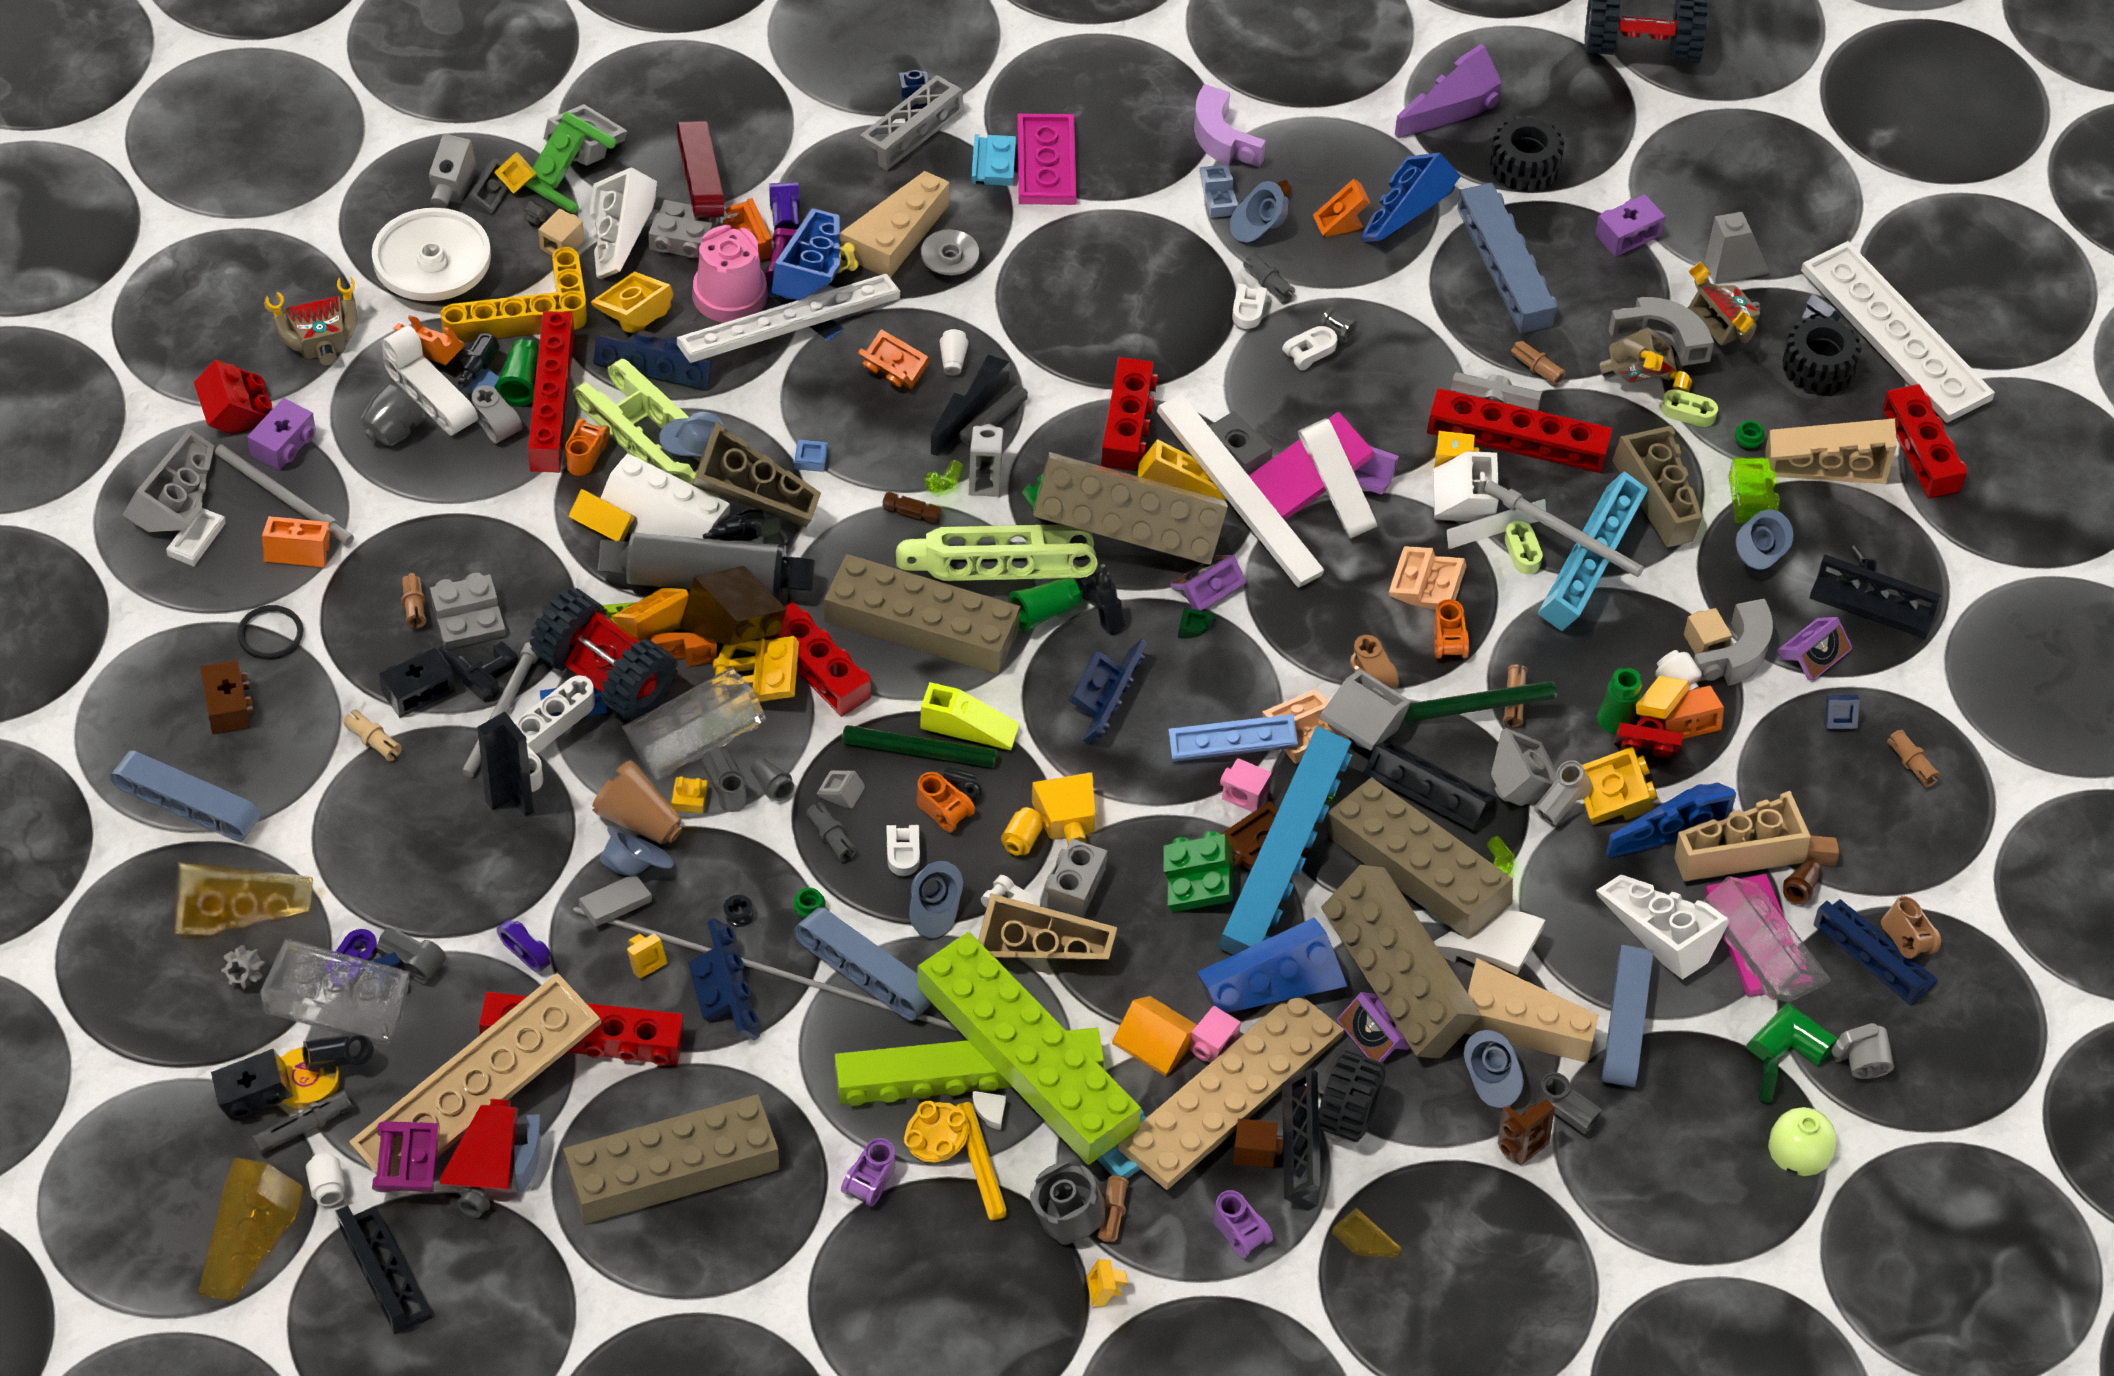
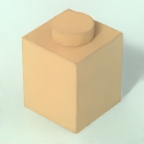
M559 208L538 229L540 250L553 256V253L562 247L576 249L584 241L583 221L576 215L569 214Z
M1716 608L1707 611H1697L1688 616L1684 636L1695 654L1730 646L1732 634Z

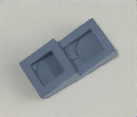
M1228 164L1200 167V178L1210 218L1232 216L1233 211L1239 204L1233 191V178Z
M540 1114L526 1115L528 1144L514 1145L518 1192L526 1190L538 1165L541 1151Z

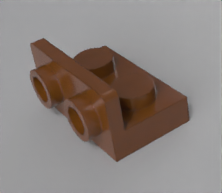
M1545 1099L1537 1106H1529L1521 1116L1509 1105L1503 1108L1498 1136V1145L1501 1152L1521 1166L1549 1145L1555 1107Z

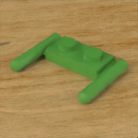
M567 111L563 114L561 124L558 123L532 168L537 174L524 186L574 214L579 209L578 204L558 193L554 188H557L586 139L584 138L585 135L610 149L615 147L616 139Z

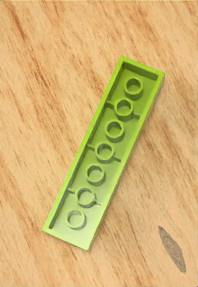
M969 931L918 965L917 988L1087 1165L1094 1162L1139 1129L1141 1107Z

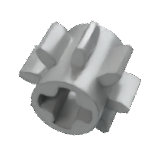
M241 945L235 949V953L230 951L224 956L228 963L226 967L221 969V972L226 973L230 985L232 983H241L244 989L251 985L252 981L257 982L263 977L258 971L265 962L260 960V957L257 955V949L246 951L245 946Z

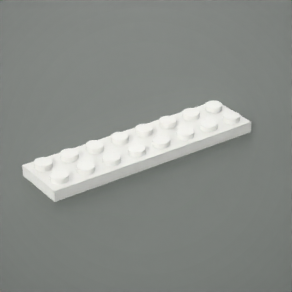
M1849 241L1802 264L1801 271L1891 366L1911 386L1921 385L1925 395H1929L1933 410L1946 423L1993 400L1995 392Z

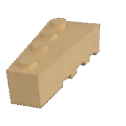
M926 171L922 172L840 232V246H844L847 242L853 243L855 246V259L860 266L880 275L887 274L891 278L949 206L950 182Z
M1895 419L1770 430L1765 448L1766 476L1886 484L1897 447Z
M1791 791L1780 794V799L1772 802L1766 799L1756 803L1755 808L1741 812L1737 810L1729 813L1728 818L1721 821L1713 819L1678 832L1674 859L1684 881L1799 864L1806 861L1811 836Z
M991 893L978 941L995 958L1108 960L1117 927Z
M1476 958L1468 995L1482 1016L1465 1034L1473 1035L1478 1031L1493 1030L1505 1036L1515 1046L1588 1063L1599 1017L1598 1014Z

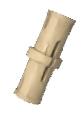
M357 709L351 711L355 718L350 714L346 715L343 721L344 726L358 735L366 747L374 748L387 761L394 760L391 753L396 757L399 756L402 746L385 734L381 725L378 723L373 724Z

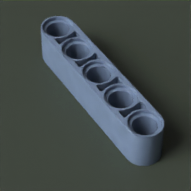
M137 751L127 752L110 775L112 783L120 790L234 841L242 842L261 817L260 810L252 802Z
M819 907L795 926V937L803 947L906 1020H915L933 1004L917 988L916 972L828 910Z
M1627 945L1620 946L1602 1082L1635 1087L1641 1053L1653 950Z

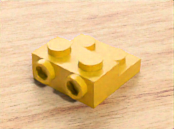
M1634 747L1582 765L1592 782L1590 794L1583 799L1593 825L1622 814L1625 820L1655 809L1653 801L1659 798L1653 782H1646L1645 775L1650 774L1644 756L1638 758Z

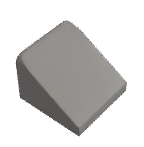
M831 770L819 788L817 795L842 807L852 809L862 794L865 785L856 771Z

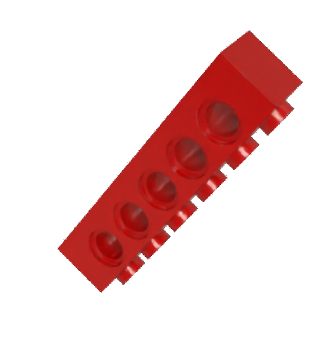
M543 311L528 444L530 472L560 473L574 345L573 312Z
M1437 388L1429 416L1427 433L1438 436L1439 431L1475 435V445L1602 474L1612 428Z
M486 992L479 1022L480 1035L528 996ZM586 1003L601 1019V1024L564 1053L585 1054L593 1058H600L602 1056L612 1057L627 1062L638 1060L652 1062L657 1065H678L684 1034L683 1014ZM614 1033L619 1034L617 1036H610V1034ZM651 1037L652 1039L643 1040L642 1038Z

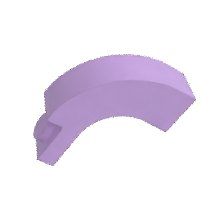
M1204 84L1197 96L1194 132L1198 143L1209 156L1222 164L1230 166L1232 160L1236 159L1260 168L1264 161L1266 140L1230 127L1224 120L1229 112L1230 92Z

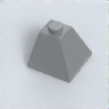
M1508 728L1501 731L1491 776L1496 784V793L1503 801H1510L1520 806L1539 801L1557 779L1556 769L1540 741Z

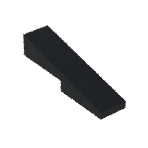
M988 354L967 394L964 396L953 393L931 434L932 455L938 456L1009 381L1010 361Z

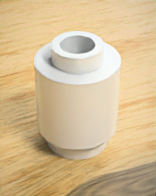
M320 1153L313 1156L305 1167L311 1195L321 1206L335 1205L343 1199L345 1191L339 1159L328 1153Z

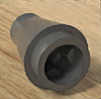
M759 758L752 764L751 772L756 776L769 799L782 801L791 795L794 783L790 774L769 763L765 758Z

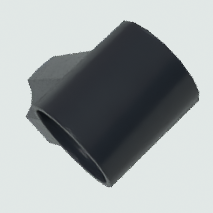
M347 1032L340 1036L303 1041L302 1047L303 1061L307 1070L347 1064L362 1065L367 1063L374 1053L372 1041L368 1037L355 1032ZM358 1040L361 1049L356 1056L351 1057L349 1046L353 1041Z

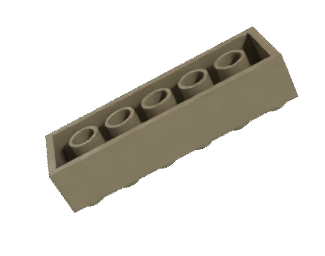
M1049 452L1033 507V516L1211 565L1228 506L1226 501Z
M846 554L824 599V622L999 675L1020 629L1021 606Z
M1372 777L1327 812L1328 838L1365 865L1385 867L1399 890L1468 940L1512 904L1513 878Z
M1359 865L1321 906L1322 911L1416 1057L1442 1058L1482 1016L1385 867Z
M759 1094L563 1148L565 1170L584 1225L779 1170L778 1147Z

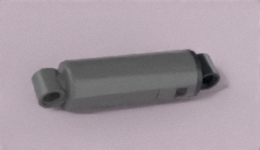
M632 533L629 542L600 540L597 571L626 574L627 583L630 585L691 590L695 576L745 566L777 600H781L783 588L812 591L815 560L786 557V545L761 544L740 540L723 541Z

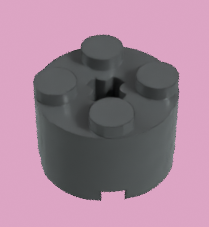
M1061 1162L1049 1166L1038 1175L1035 1180L1036 1185L1030 1194V1201L1042 1228L1050 1237L1056 1239L1060 1244L1068 1245L1073 1241L1081 1240L1091 1235L1097 1228L1104 1225L1106 1221L1105 1200L1093 1174L1088 1168L1082 1165L1080 1167L1072 1166L1069 1162Z

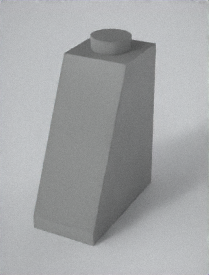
M1743 212L1715 216L1704 263L1711 273L1710 276L1713 283L1719 284L1768 275L1769 269Z

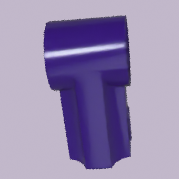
M798 182L769 183L770 209H773L774 230L777 228L798 230Z

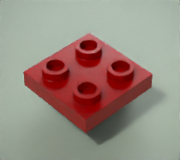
M1646 716L1640 719L1637 725L1620 723L1616 731L1614 744L1621 745L1620 750L1634 747L1636 753H1639V749L1652 751L1651 755L1670 758L1671 754L1676 755L1680 749L1683 733L1663 730L1661 721L1657 718ZM1644 725H1651L1654 728L1644 727Z

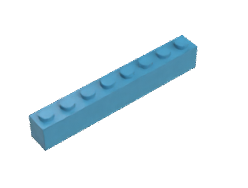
M1316 726L1219 940L1218 948L1235 955L1271 938L1265 934L1269 926L1276 927L1283 910L1277 907L1281 900L1287 902L1295 884L1289 882L1293 873L1299 876L1306 858L1301 856L1304 847L1308 849L1312 847L1318 833L1312 829L1316 821L1322 824L1329 806L1324 804L1327 795L1333 798L1341 780L1335 777L1339 770L1345 772L1352 755L1347 753L1352 741Z

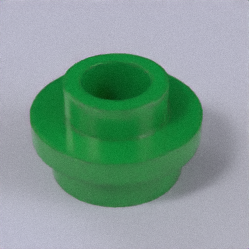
M1747 420L1737 427L1735 439L1738 444L1745 448H1757L1763 444L1765 432L1760 423Z
M815 888L800 890L793 900V909L802 918H806L819 907L824 909L826 907L824 896Z

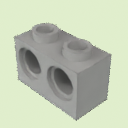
M1071 838L1067 849H1061L1056 860V867L1058 868L1055 874L1050 873L1044 886V891L1048 892L1047 906L1083 918L1106 870L1108 850Z

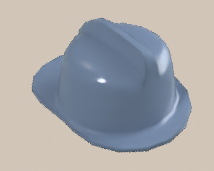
M1262 182L1236 207L1230 219V231L1235 239L1244 243L1252 242L1261 237L1267 230L1278 228L1284 223L1288 215L1290 201L1284 196L1280 186L1275 182Z
M707 411L696 412L688 418L676 419L666 424L659 434L660 444L671 454L702 457L710 432L716 421L723 426L724 423L713 413Z
M1763 510L1756 514L1741 527L1736 536V548L1741 560L1747 566L1756 570H1764L1770 567L1791 547L1794 538L1793 528L1788 518L1776 510Z
M612 825L607 827L611 837L601 854L600 860L602 864L616 873L632 876L641 873L650 865L667 869L674 866L672 858L656 845L629 835L618 827Z
M936 861L928 864L915 876L911 885L912 898L909 917L913 928L918 934L926 938H938L946 934L956 919L963 889V878L958 868L947 861Z
M1482 1030L1470 1036L1464 1049L1466 1066L1475 1090L1480 1099L1489 1106L1496 1108L1510 1106L1521 1095L1524 1084L1517 1050L1505 1036L1497 1031Z

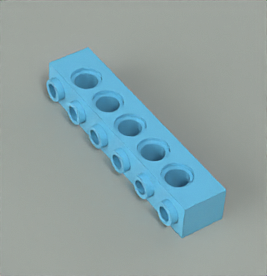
M1624 471L1606 487L1582 532L1615 550L1648 488ZM1576 543L1537 614L1560 631H1563L1580 616L1609 561Z

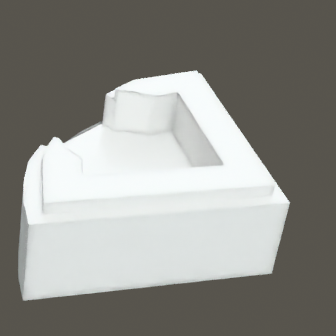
M973 1091V1107L975 1112L985 1121L987 1126L1001 1130L1006 1096Z

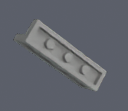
M936 75L860 134V141L876 150L879 167L886 171L964 111L962 89ZM937 87L945 90L942 94L930 95V92ZM927 103V106L923 109L911 110V107L915 104ZM908 118V121L904 124L891 125L896 119ZM889 133L881 142L873 138L877 134Z

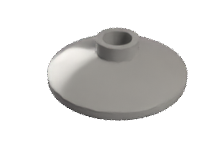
M952 229L941 230L925 239L921 247V257L925 265L934 272L943 275H958L969 271L975 266L979 259V247L974 238L965 232Z

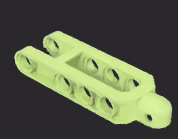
M621 358L608 367L610 379L627 396L626 399L617 405L601 391L597 392L586 382L573 389V396L578 406L600 427L603 425L609 426L610 436L630 455L692 485L697 470L693 471L689 464L672 461L662 451V447L659 444L655 445L643 434L641 427L634 426L644 418L649 417L662 429L669 422L688 418V416L627 360ZM693 457L700 463L701 457ZM704 490L716 497H720V495Z
M1063 524L940 527L927 533L926 539H907L900 542L896 549V566L906 571H928L933 577L942 581L1083 578L1093 574L1098 563L1096 552L1093 549L1094 540L1092 532ZM1075 535H1083L1086 537L1087 542L1086 544H1070V540ZM1020 536L1026 540V544L1009 545V541L1013 537ZM957 537L963 539L965 545L948 546V542L952 538ZM984 537H991L995 540V545L979 546L978 543ZM1087 555L1090 558L1088 565L1078 567L1073 563L1075 557ZM1014 558H1027L1029 560L1024 568H1016L1011 564ZM916 559V562L910 564L907 560ZM965 559L967 561V565L963 569L957 570L950 566L951 560ZM983 559H997L998 564L992 569H986L982 567L981 561Z

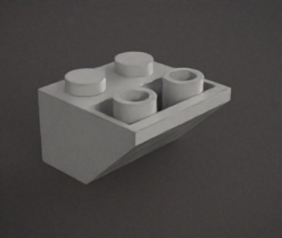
M1359 669L1346 678L1319 718L1326 722L1334 731L1342 732L1353 739L1358 746L1372 751L1375 745L1384 742L1398 731L1412 701Z

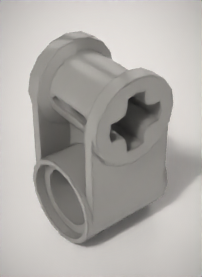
M480 386L473 391L472 402L478 415L476 422L482 427L493 443L497 444L522 430V422L517 412L506 403L495 388Z

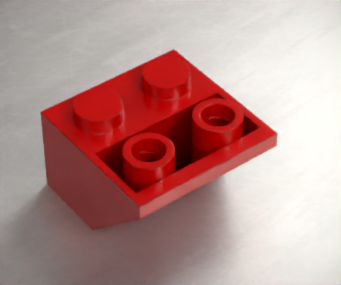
M215 359L194 381L207 425L229 434L255 429L272 410V403L269 400L262 377L257 373L237 368L233 364H227Z

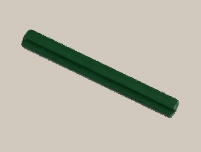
M1546 681L1414 702L1410 704L1404 720L1405 722L1551 700L1557 698L1556 684L1554 681Z
M850 725L844 727L842 741L845 744L991 768L995 767L997 761V750Z

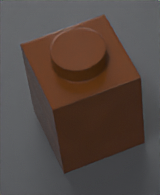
M1238 1118L1233 1164L1273 1168L1275 1156L1282 1155L1283 1136H1277L1278 1122Z

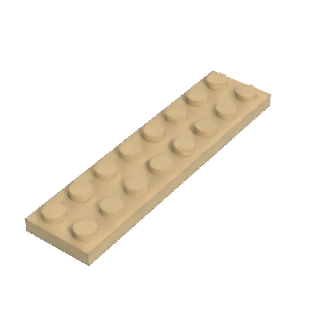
M556 973L350 1140V1146L377 1175L381 1137L377 1133L380 1122L438 1123L440 1127L438 1158L464 1136L480 1105H490V1099H510L599 1026L601 1019L570 985ZM403 1136L394 1137L390 1176L399 1177Z
M1303 996L1283 1000L1141 1122L1137 1131L1118 1144V1150L1128 1159L1135 1162L1140 1169L1163 1188L1168 1190L1236 1130L1238 1118L1249 1119L1282 1090L1283 1082L1302 1073L1343 1037L1344 1029Z

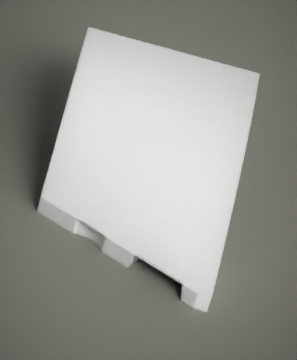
M1504 910L1469 940L1457 931L1452 930L1435 940L1434 943L1442 956L1450 961L1456 962L1458 957H1461L1475 964L1476 958L1517 975L1543 930L1545 920L1523 912Z

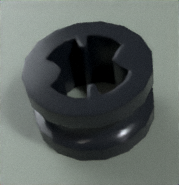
M733 895L725 901L723 905L724 916L727 923L731 926L743 927L752 921V902L748 897ZM741 907L743 913L736 914L734 908Z

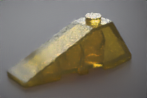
M178 862L175 893V933L208 936L219 933V931L235 927L241 928L267 919L273 920L309 911L313 877L214 864Z
M234 1157L224 1185L198 1290L200 1296L227 1301L234 1300L256 1271L255 1266L261 1258L275 1246L276 1239L285 1227L288 1228L294 1221L304 1192L302 1185L268 1163Z

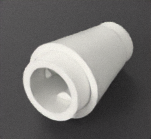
M951 329L943 333V337L940 338L939 342L944 367L943 371L947 375L955 376L961 373L969 341L963 331Z

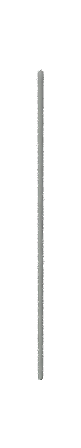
M573 908L574 913L586 916L581 908ZM618 919L606 922L647 936L655 933L661 940L702 953L711 950V948ZM741 958L744 966L894 1012L879 1000ZM921 1014L916 1018L950 1030H958L952 1023Z

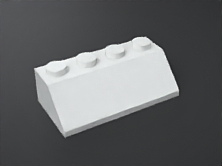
M628 453L610 473L601 499L635 516L628 531L630 534L646 533L703 539V534L708 533L719 522L728 519L730 516V503Z

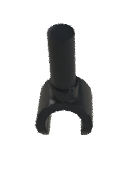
M1857 545L1851 546V551L1857 558L1858 566L1876 572L1877 561L1873 558H1866Z

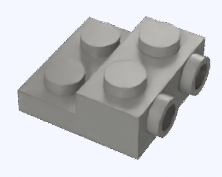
M585 104L568 111L615 138L616 144L625 141L627 130ZM564 113L548 119L543 138L546 142L550 139L558 123L561 124ZM585 135L584 138L586 139L573 161L587 166L605 158L608 147Z
M664 200L660 213H656L649 231V249L699 259V247L702 243V238L709 230L718 227L720 217L695 219L690 204Z
M472 573L465 580L457 582L444 579L437 582L435 587H430L432 607L446 650L506 637L505 626L490 574L483 576L481 573Z

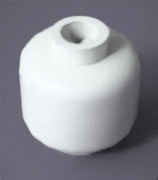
M1674 650L1657 662L1658 668L1655 673L1657 678L1664 676L1689 680V690L1699 688L1697 682L1701 679L1702 672L1689 653H1679L1678 650Z

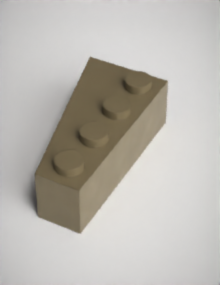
M716 421L710 432L692 485L749 507L760 509L765 513L806 528L812 521L821 492L789 470H784L774 463L773 459L765 454L762 455L749 446L748 442L739 436L737 438Z
M1673 425L1621 436L1612 459L1620 474L1625 471L1648 488L1640 506L1667 548L1693 542L1702 520L1694 490L1688 483L1689 474L1687 468L1682 465L1680 446L1674 440L1675 431Z

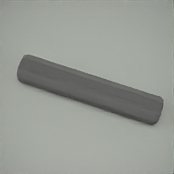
M1021 385L1013 387L960 431V440L967 446H970L973 427L986 424L995 426L1027 400L1028 391Z

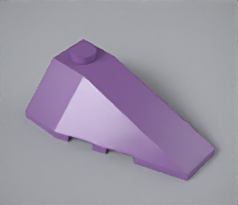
M1480 44L1461 56L1454 63L1457 67L1447 77L1440 75L1435 80L1436 84L1427 95L1421 93L1397 115L1394 134L1397 138L1480 115L1498 104L1502 82L1484 45Z

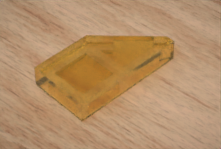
M1358 1208L1354 1209L1333 1227L1332 1234L1355 1255L1397 1257L1401 1253V1247Z

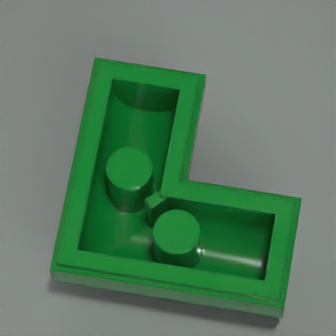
M1787 1002L1747 1043L1746 1049L1762 1061L1766 1057L1776 1058L1779 1061L1792 1047L1816 1066H1819L1831 1054V1050L1838 1038Z

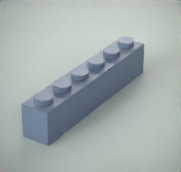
M1493 183L1460 189L1457 210L1520 334L1552 327L1555 314L1558 312L1557 301L1555 297L1550 296L1546 280L1543 275L1540 276L1536 268L1534 256L1532 254L1529 255L1526 249L1523 235L1517 232L1513 215L1508 213L1504 206L1502 194L1497 193Z

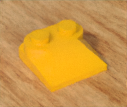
M633 272L592 300L591 304L594 308L619 320L623 331L634 334L635 332L643 331L655 319L666 315L671 308V300L674 294L670 284Z

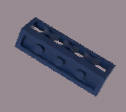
M1841 899L1833 905L1829 901H1825L1818 907L1813 926L1910 1006L1936 985L1938 979L1913 958L1904 957L1895 943Z

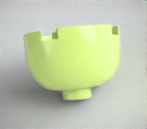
M1796 1108L1787 1111L1779 1117L1771 1130L1768 1148L1772 1159L1780 1168L1786 1171L1787 1168L1798 1171L1797 1175L1800 1176L1816 1175L1827 1169L1836 1151L1837 1135L1833 1124L1824 1114L1811 1108Z

